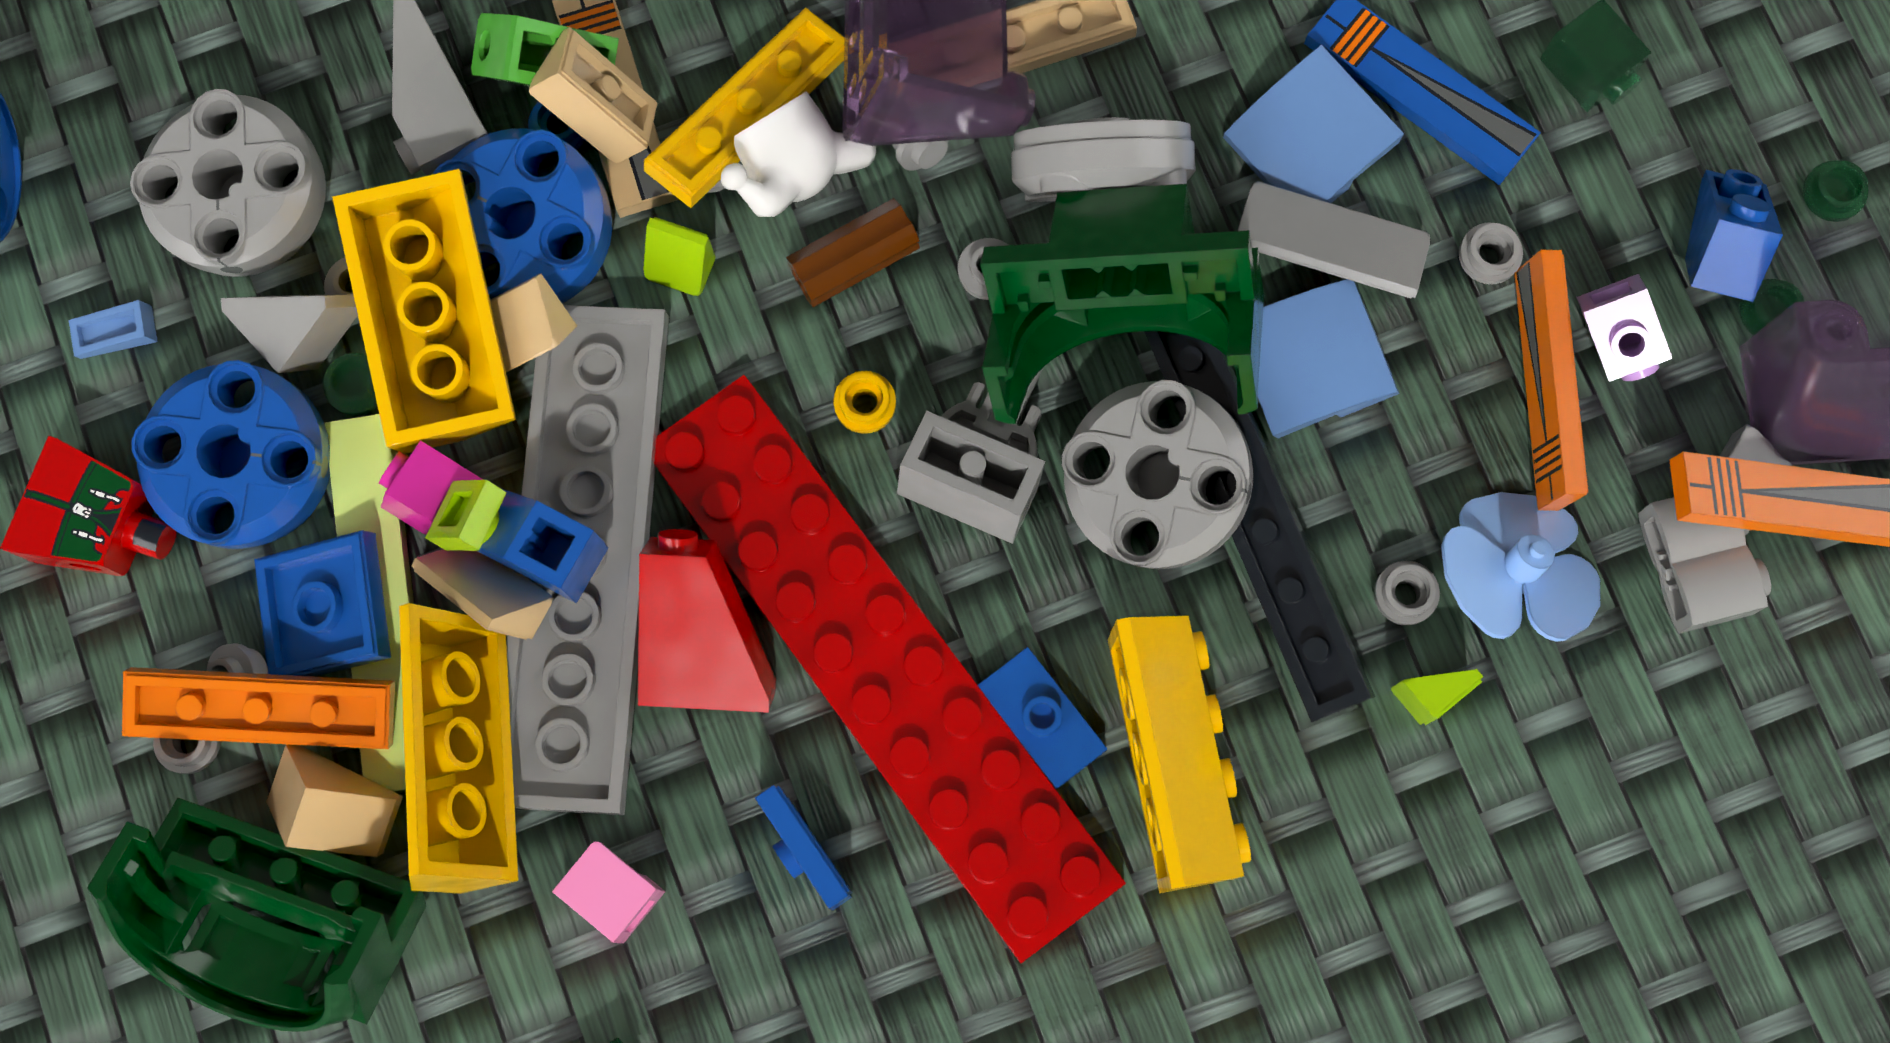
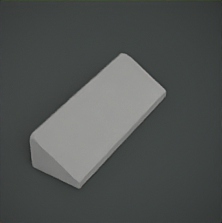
M1254 182L1251 185L1237 231H1250L1251 248L1258 247L1259 253L1407 298H1415L1417 295L1430 246V234L1425 231L1262 182Z

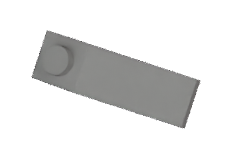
M393 0L392 116L403 137L395 140L393 143L411 175L422 170L425 176L432 175L440 164L451 160L468 144L488 133L416 1Z

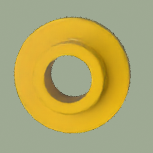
M858 371L848 375L839 383L834 393L833 404L837 418L847 429L867 434L879 431L891 421L896 410V395L890 382L882 375L872 371ZM861 395H871L876 399L877 405L871 412L861 413L853 406L855 400Z

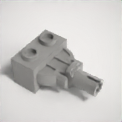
M1043 368L1037 373L1027 389L1016 424L995 420L989 393L982 407L978 408L985 385L980 382L973 384L966 401L954 405L942 416L926 411L900 464L897 494L1013 544L1038 490L1046 462L1038 458L1037 442L1034 431L1041 418V410L1031 405L1023 424L1019 426L1028 399Z

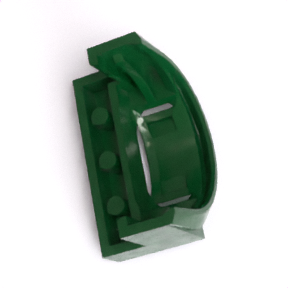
M181 798L176 799L154 838L149 829L127 821L87 887L116 942L138 965L156 979L194 1002L230 1018L259 1027L291 1032L315 1030L344 1022L348 1019H353L367 1025L426 908L423 891H411L410 881L327 851L285 847L283 839L278 833ZM226 901H235L321 933L325 938L304 934L276 925L249 914ZM211 904L207 915L190 945L185 950L182 942L203 906Z

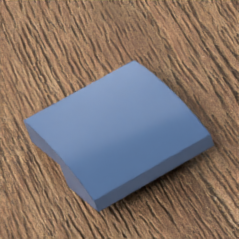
M1320 45L1242 114L1224 133L1223 138L1264 183L1332 203L1350 188L1355 178L1400 142L1404 133L1330 53Z
M1342 280L1263 307L1258 399L1272 436L1280 438L1334 415L1344 417L1400 394L1355 281Z

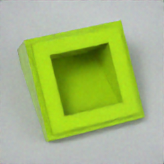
M654 217V219L650 218L646 229L643 266L645 278L660 285L693 296H699L703 292L716 259L708 235Z
M1477 669L1409 678L1392 686L1391 691L1420 725L1423 723L1427 725L1440 718L1481 684L1483 675Z

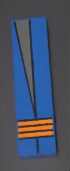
M1336 0L1308 33L1304 42L1313 51L1322 45L1357 83L1498 185H1501L1541 133L1357 0Z

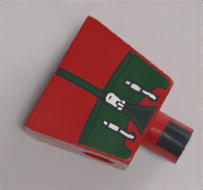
M48 435L0 549L37 564L124 576L129 571L136 552L159 560L164 559L174 545L176 531L163 520L152 517L154 510L148 502L140 483L58 438Z

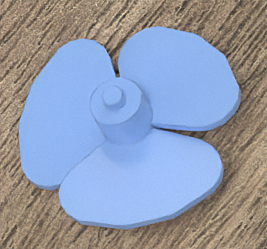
M1507 492L1474 498L1462 507L1459 513L1460 526L1452 528L1444 536L1441 544L1444 576L1460 609L1485 634L1493 638L1504 639L1515 633L1520 627L1522 620L1523 593L1530 624L1537 633L1546 639L1555 642L1565 641L1589 627L1600 607L1599 575L1596 569L1580 556L1564 554L1555 557L1556 553L1567 549L1577 538L1578 525L1570 513L1565 509L1541 511L1537 509L1536 496Z

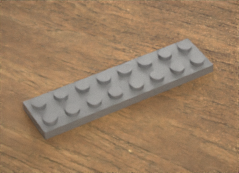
M563 305L577 324V327L557 347L535 359L522 496L537 500L594 530L609 548L577 604L535 582L552 596L553 600L549 610L532 639L527 638L525 640L507 635L515 809L625 815L638 671L639 554L650 536L656 469L654 465L656 438L659 435L669 316L663 309Z

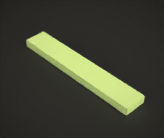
M380 414L326 422L325 427L330 445L329 468L337 537L361 530L376 533L391 658L351 668L352 679L395 681L393 745L389 749L360 748L363 777L398 794L406 792L399 606L407 603L414 604L405 522L381 508L387 488L380 485L379 481L396 456L397 451L386 447Z

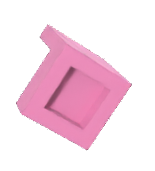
M593 842L552 892L613 943H624L666 891L646 875L637 873L600 842Z

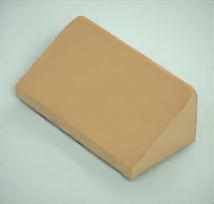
M569 27L563 30L533 77L529 87L530 95L612 162H622L647 149L657 102L572 28Z
M541 273L490 300L506 372L554 349L577 327V324Z
M442 549L415 558L411 565L415 569V573L489 631L525 640L527 638L532 639L552 604V596L531 579L478 551Z

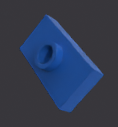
M1028 647L978 685L1056 790L1107 751V747Z
M773 785L755 797L782 838L772 847L791 876L795 879L804 872L830 910H835L852 898L850 895L852 891L784 790L779 786Z

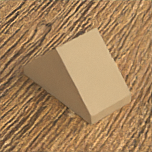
M286 744L267 799V804L285 847L378 857L384 852L403 796L301 745Z

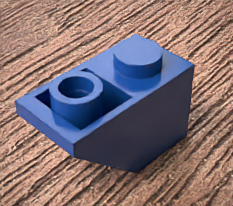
M1736 169L1727 170L1725 174L1705 170L1700 184L1685 256V264L1691 287L1751 302L1754 301L1783 236L1767 185L1763 184L1762 180L1757 176Z
M504 490L507 493L498 510L499 522L492 536L481 545L478 552L577 604L609 547L594 530L537 500Z

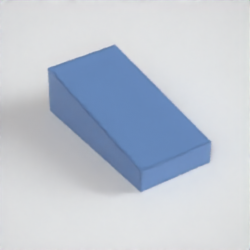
M140 300L69 320L73 353L79 359L158 342L152 306Z

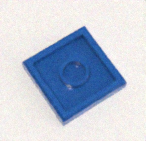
M361 530L254 559L268 674L316 677L391 658L376 533Z

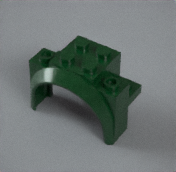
M1187 184L1057 192L1049 243L984 247L980 265L992 310V319L982 369L995 420L1016 424L1030 383L1037 373L1057 356L1094 339L1137 331L1178 333L1211 344L1227 356L1228 366H1234L1236 370L1238 414H1247L1258 409V382L1264 304L1258 247L1251 248L1249 230L1194 234Z

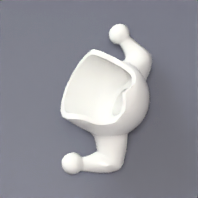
M855 88L848 90L843 96V107L850 115L851 120L848 133L834 132L807 91L734 136V147L743 165L739 163L726 165L721 172L722 185L728 190H736L758 217H775L782 213L792 202L803 201L819 193L829 183L833 175L868 167L875 159L876 141L866 114L868 105L866 93Z

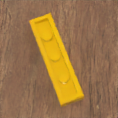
M805 7L644 159V172L688 207L692 208L721 180V172L726 165L740 161L734 147V136L807 91L810 94L850 55L852 42Z

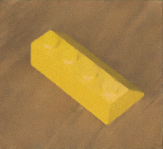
M456 169L332 196L386 447L404 454L411 453L420 440L433 448L470 439L516 420L462 172Z
M412 603L399 606L408 865L411 891L461 894L518 881L506 635L486 630L469 615Z
M1189 616L1128 617L1117 619L1108 637V645L1159 893L1243 877L1242 863L1251 862V852L1244 824H1233L1228 798L1237 796V787L1230 759L1219 760L1214 734L1223 732V722L1216 695H1206L1200 670L1209 669V656L1203 632H1192Z

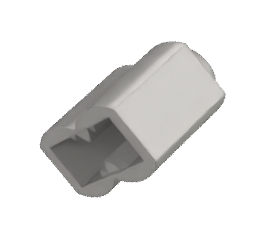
M1674 497L1652 502L1638 513L1642 534L1650 558L1659 574L1666 607L1679 634L1751 616L1768 607L1766 596L1771 592L1770 576L1765 564L1759 558L1754 559L1746 545L1745 535L1749 533L1748 529L1677 521Z

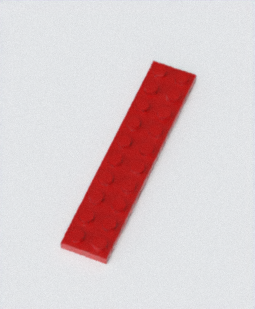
M745 375L739 377L657 436L654 461L657 470L707 538L716 541L726 564L1020 964L1126 884Z

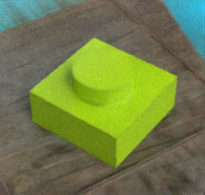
M488 480L453 481L425 538L444 550L479 551L481 545L492 536L499 522L498 510L507 492Z

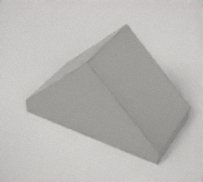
M353 294L221 298L222 312L277 373L318 369L358 316Z

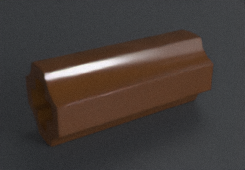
M892 198L792 253L786 259L788 267L805 298L812 307H815L920 249V240L902 206Z

